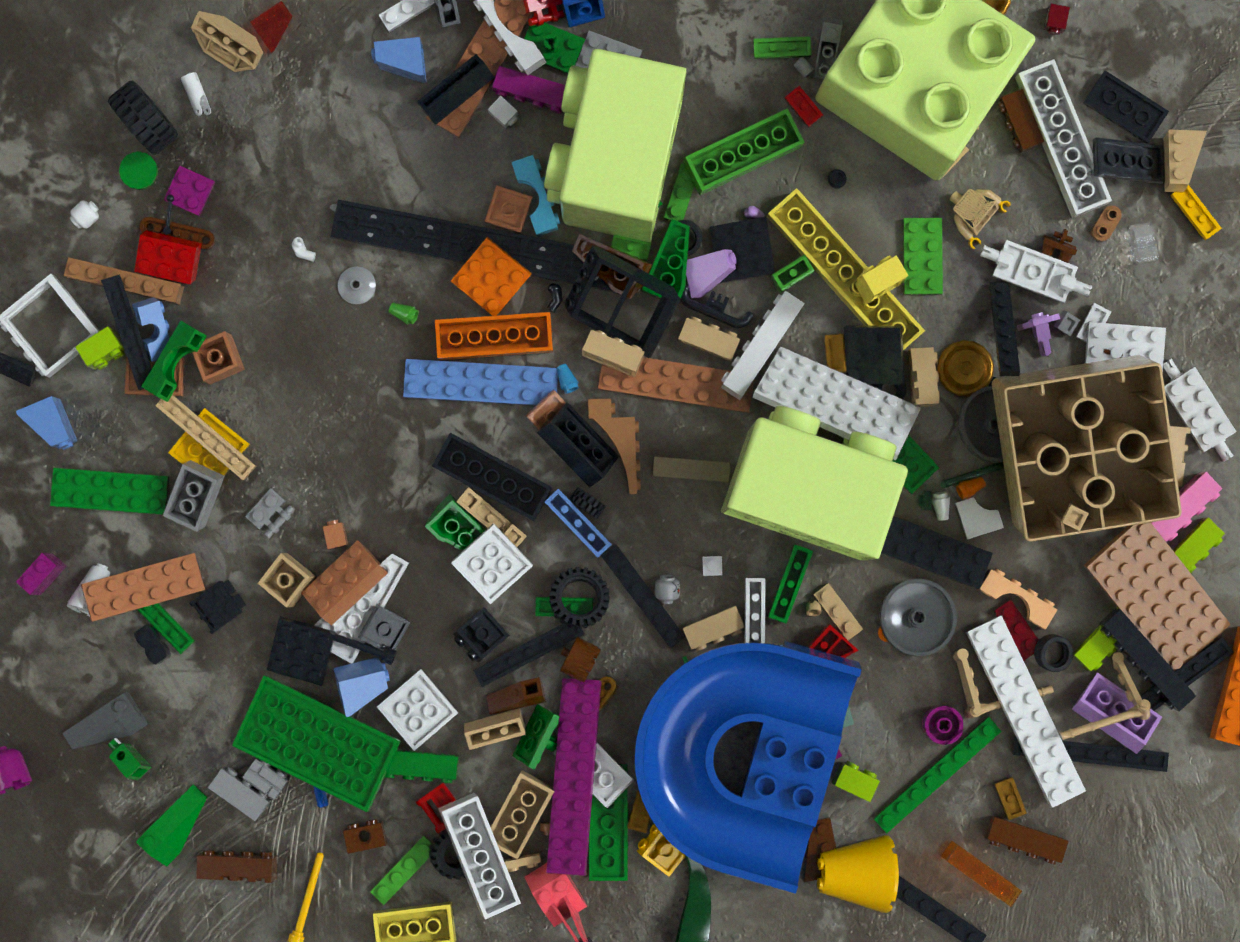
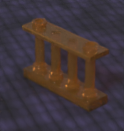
M953 841L949 843L941 855L948 863L1010 907H1012L1022 892L1010 881Z

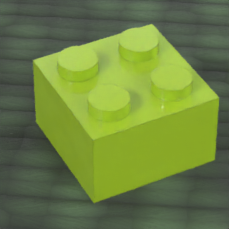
M109 326L75 346L85 364L95 370H101L109 365L108 362L110 360H117L125 355V349L119 334Z
M848 760L846 764L841 762L832 783L847 792L871 802L880 782L876 778L877 775L867 769H864L863 772L858 770L859 766Z

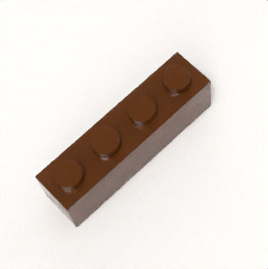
M991 816L985 838L990 840L989 844L998 847L1004 844L1008 846L1007 849L1019 853V850L1027 852L1026 856L1035 859L1041 856L1045 858V862L1054 865L1056 862L1062 863L1069 842L1064 838L996 816Z

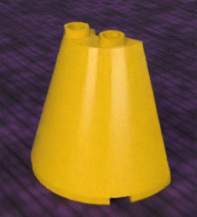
M882 835L820 853L817 863L818 870H821V878L817 879V889L819 892L881 913L890 912L893 908L890 905L891 902L896 901L899 881L897 854H894L892 851L895 845L891 837Z

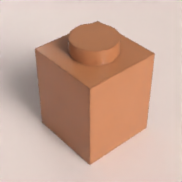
M333 520L327 522V526H323L327 549L348 545L344 523Z

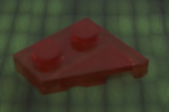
M280 1L250 23L270 52L273 53L293 16L284 3Z

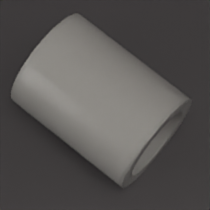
M801 57L794 64V67L805 78L815 70L804 57Z

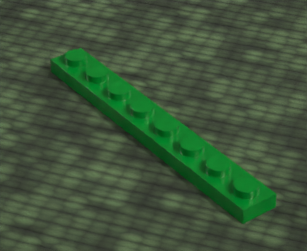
M990 717L984 719L873 819L887 834L1002 731Z

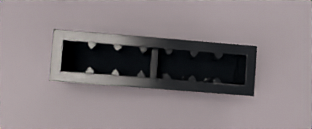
M475 54L419 99L417 103L429 119L437 125L495 77L485 62Z

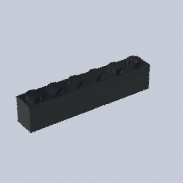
M1115 608L1099 622L1102 627L1101 632L1107 638L1111 637L1115 642L1113 644L1120 653L1123 651L1127 655V662L1132 667L1136 666L1140 670L1138 674L1143 680H1148L1153 685L1151 689L1158 696L1162 695L1165 699L1163 701L1170 710L1174 709L1180 712L1196 697L1193 691L1121 609Z

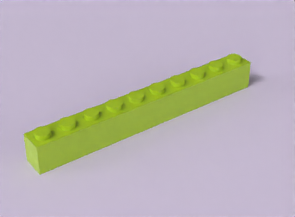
M1209 517L1203 518L1173 551L1189 572L1192 573L1196 569L1195 564L1199 560L1203 561L1210 554L1208 551L1213 546L1217 547L1223 541L1221 537L1225 533ZM1100 625L1073 652V657L1087 671L1099 669L1103 664L1102 660L1106 656L1110 657L1116 651L1113 645L1115 642L1111 637L1107 638L1101 632L1102 627Z

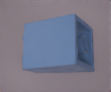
M420 37L374 42V48H371L372 60H374V64L378 65L379 69L414 81L427 83L423 45Z
M51 396L16 411L17 415L50 446L66 450L73 447V443L77 442L61 399Z
M379 657L333 668L340 701L346 717L353 715L388 689L387 681H390L388 670L385 667V663L380 662Z

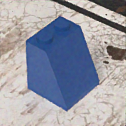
M562 0L569 27L605 18L602 0Z

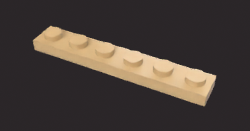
M173 394L168 402L161 399L155 405L243 481L255 469L256 465Z

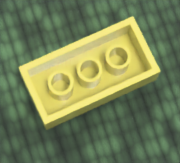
M889 255L880 260L875 268L872 265L863 270L857 278L858 281L855 286L867 305L898 287L909 275L897 255L893 258Z
M452 901L378 910L373 913L376 942H456Z

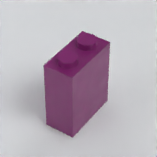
M41 553L16 583L30 595H42L67 566L53 553Z

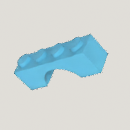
M531 155L511 162L518 183L531 186L539 195V205L530 216L536 236L558 230L557 224H560L557 213L553 214L551 206H554V203L547 201V194L544 188L545 177L541 178L539 173L542 170L539 159L535 160L534 156Z

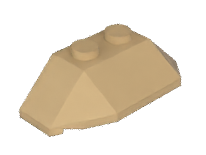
M202 11L197 13L191 29L195 32L203 52L234 72L256 69L263 51L255 36L224 16Z

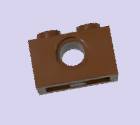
M377 819L366 821V825L362 826L354 823L347 825V829L343 830L347 854L387 845L383 821L378 822ZM367 831L370 834L369 840H362L360 832Z

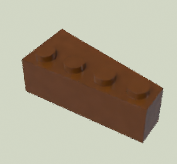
M203 850V853L197 855L196 879L223 880L227 878L230 881H240L243 878H247L248 882H257L265 879V883H272L277 879V855H272L270 851H263L261 855H253V851H241V854H234V851L225 850L222 851V854H214V850Z

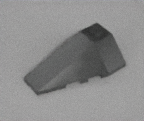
M125 692L65 731L63 735L71 748L77 749L113 740L114 738L133 735L147 726L148 722L130 693Z

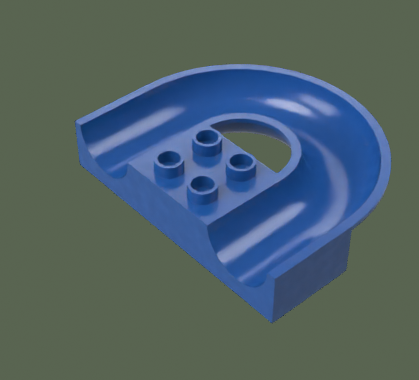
M784 641L783 646L754 642L737 643L709 650L694 657L672 673L659 687L648 704L639 726L635 747V773L638 789L650 818L664 837L680 852L705 867L796 894L807 844L813 828L816 827L841 742L849 701L855 683L861 674L860 662ZM748 721L761 722L741 793L738 796L729 791L720 782L715 772L713 762L715 747L721 736L731 727Z

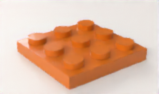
M486 237L452 278L451 282L492 316H497L532 273L490 238Z

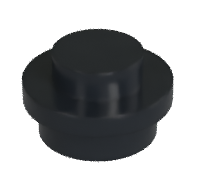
M839 169L831 171L827 178L828 184L835 189L842 188L847 181L846 174Z

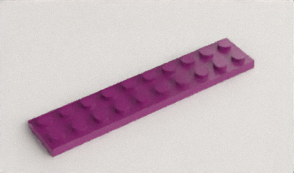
M562 678L546 873L586 876L601 694L600 680L580 682L576 679Z

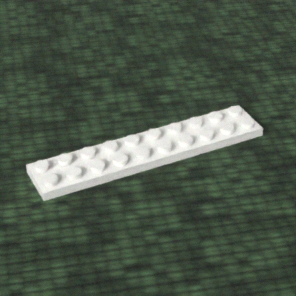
M1002 615L967 631V636L1050 808L1085 792L1086 790Z

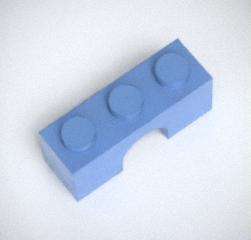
M152 297L133 303L132 306L137 323L142 326L147 324H153L154 326L153 334L149 338L142 340L148 359L153 362L159 358L170 339L168 331L170 328L167 320H164L163 313L165 309L163 303Z

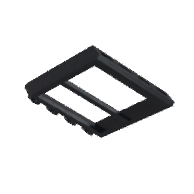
M592 245L564 305L572 318L594 330L606 333L608 337L613 339L616 337L623 340L627 345L640 347L644 351V356L651 358L680 301V297L673 286L598 246ZM602 264L630 278L608 323L581 310ZM634 281L662 295L640 341L613 327L614 321Z

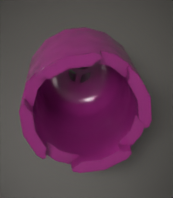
M6 746L0 747V795L5 794L6 789L13 787L15 791L33 782L21 751L14 748L7 749Z

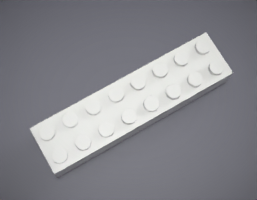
M1053 59L1018 73L1015 77L1019 89L1024 90L1044 139L1042 143L1071 217H1077L1109 204L1112 199L1103 177L1094 176L1092 150L1055 60Z

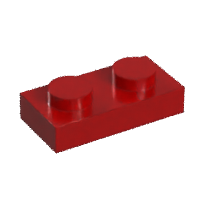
M800 85L784 98L808 128L823 116V113Z

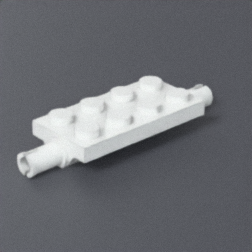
M1008 240L1005 241L1000 251L984 245L980 253V257L996 262L992 277L1061 303H1065L1069 292L1074 291L1088 297L1090 294L1089 290L1092 289V285L1076 280L1077 266Z
M1172 358L1163 363V368L1170 377V382L1164 386L1165 394L1185 426L1191 428L1190 434L1202 453L1210 448H1215L1223 462L1233 457L1234 455L1224 441L1236 433V430L1196 367L1183 374V372L1180 373Z

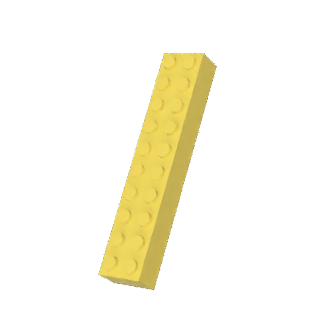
M797 188L768 213L767 218L801 256L805 255L813 269L864 326H902L903 350L925 332L921 325L890 291L866 305L855 284L863 270L868 268L867 265Z

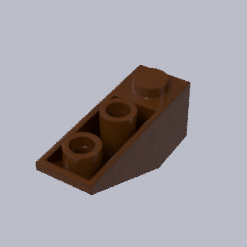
M540 677L520 681L486 696L490 715L546 702L543 683Z

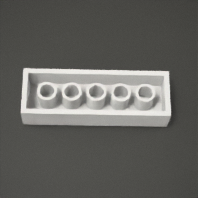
M472 793L438 808L481 916L484 919H488L521 904L478 796Z

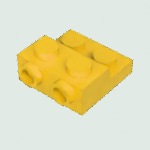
M655 824L650 828V835L638 843L639 849L637 852L668 877L685 858V854L674 847L658 830Z

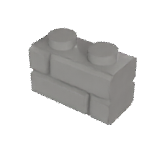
M257 758L244 774L243 779L272 800H275L289 781L286 778L287 774L280 769L274 770L270 767V764Z

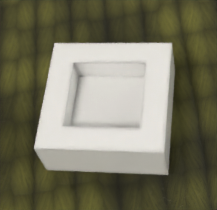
M722 556L702 557L703 576L722 575Z

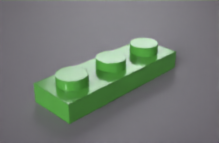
M811 36L758 38L753 40L754 59L812 56Z
M684 164L680 166L664 219L669 221L672 219L676 221L684 220L695 186Z

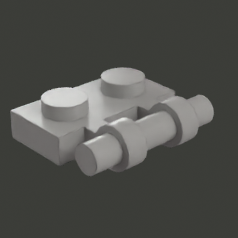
M270 488L245 517L260 530L264 525H267L269 528L264 534L270 538L274 533L277 534L280 530L279 527L286 520L288 521L292 517L291 514L295 509L289 505L284 510L281 506L286 500ZM278 512L280 516L273 523L270 521V518Z

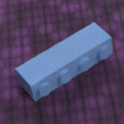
M559 489L545 501L597 558L612 545Z

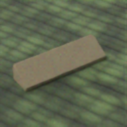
M654 456L652 476L729 482L731 462Z

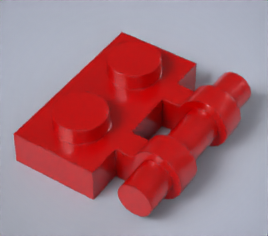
M523 0L526 13H534V17L528 19L530 26H541L544 22H556L559 18L564 17L563 10L557 11L556 5L562 4V0ZM548 8V14L543 15L541 9Z

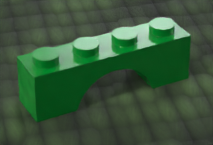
M180 321L141 387L168 402L178 386L174 378L177 363L186 354L198 352L207 335Z

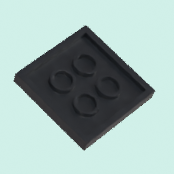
M766 216L710 226L713 252L724 249L732 250L736 257V269L720 283L775 273Z
M846 325L844 327L847 376L870 384H903L905 382L902 326Z
M280 616L267 670L322 686L336 632Z

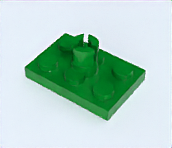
M547 23L541 26L529 25L524 40L534 42L546 61L544 65L568 74L571 66L576 65L585 42L584 38Z
M537 704L525 728L526 735L521 736L512 756L526 766L535 769L541 761V755L545 748L551 752L557 748V737L552 736V732L557 727L560 716Z

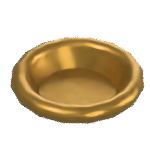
M961 340L954 342L943 350L938 359L937 371L939 380L947 391L957 396L969 397L974 392L988 387L994 374V363L991 354L984 346L974 341Z

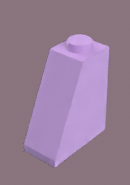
M724 249L687 260L686 276L691 298H702L736 269V257L732 250Z

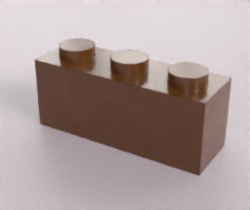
M1020 89L1001 97L998 108L1000 113L1005 115L1007 120L1005 125L1008 132H1012L1014 137L1012 142L1015 149H1019V152L1022 153L1040 146L1044 139L1024 90Z

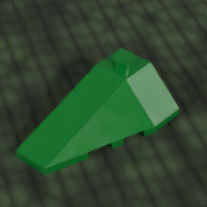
M672 219L649 274L673 286L681 298L686 283L690 226ZM645 286L642 289V292L659 299L662 297V295Z
M449 494L435 508L424 526L438 540L447 542L459 550H464L485 529Z

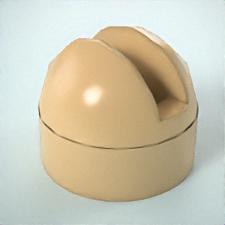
M814 600V603L809 601L806 604V614L808 616H818L821 614V606L816 600Z

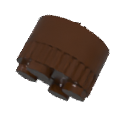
M577 637L570 650L565 647L563 648L561 655L565 656L566 659L560 671L580 682H585L601 649Z

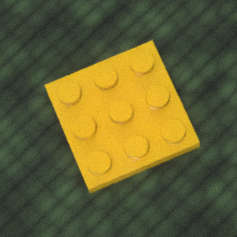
M206 408L198 415L242 454L250 445ZM186 431L168 452L181 464L192 460L224 476L230 470Z

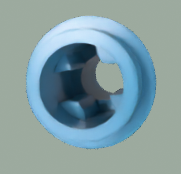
M562 364L556 368L561 390H564L565 394L574 392L579 388V382L567 364Z

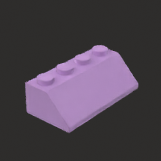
M1097 672L1072 710L1089 722H1095L1126 712L1134 707L1132 701H1128L1124 690ZM1150 709V717L1147 720L1136 717L1100 729L1137 754L1148 742L1162 716Z

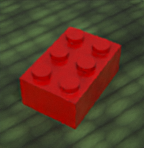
M146 230L139 238L134 272L191 284L196 280L202 243Z

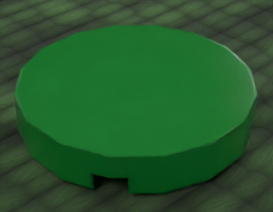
M132 152L125 156L120 163V178L124 184L132 189H147L155 182L158 175V167L155 160L147 153Z

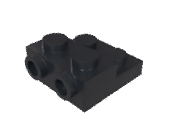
M485 607L453 634L456 644L460 647L464 646L468 651L467 656L472 661H477L478 663L510 636Z

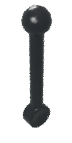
M173 195L167 196L166 227L163 229V232L167 235L171 233L170 219L172 202L174 201Z

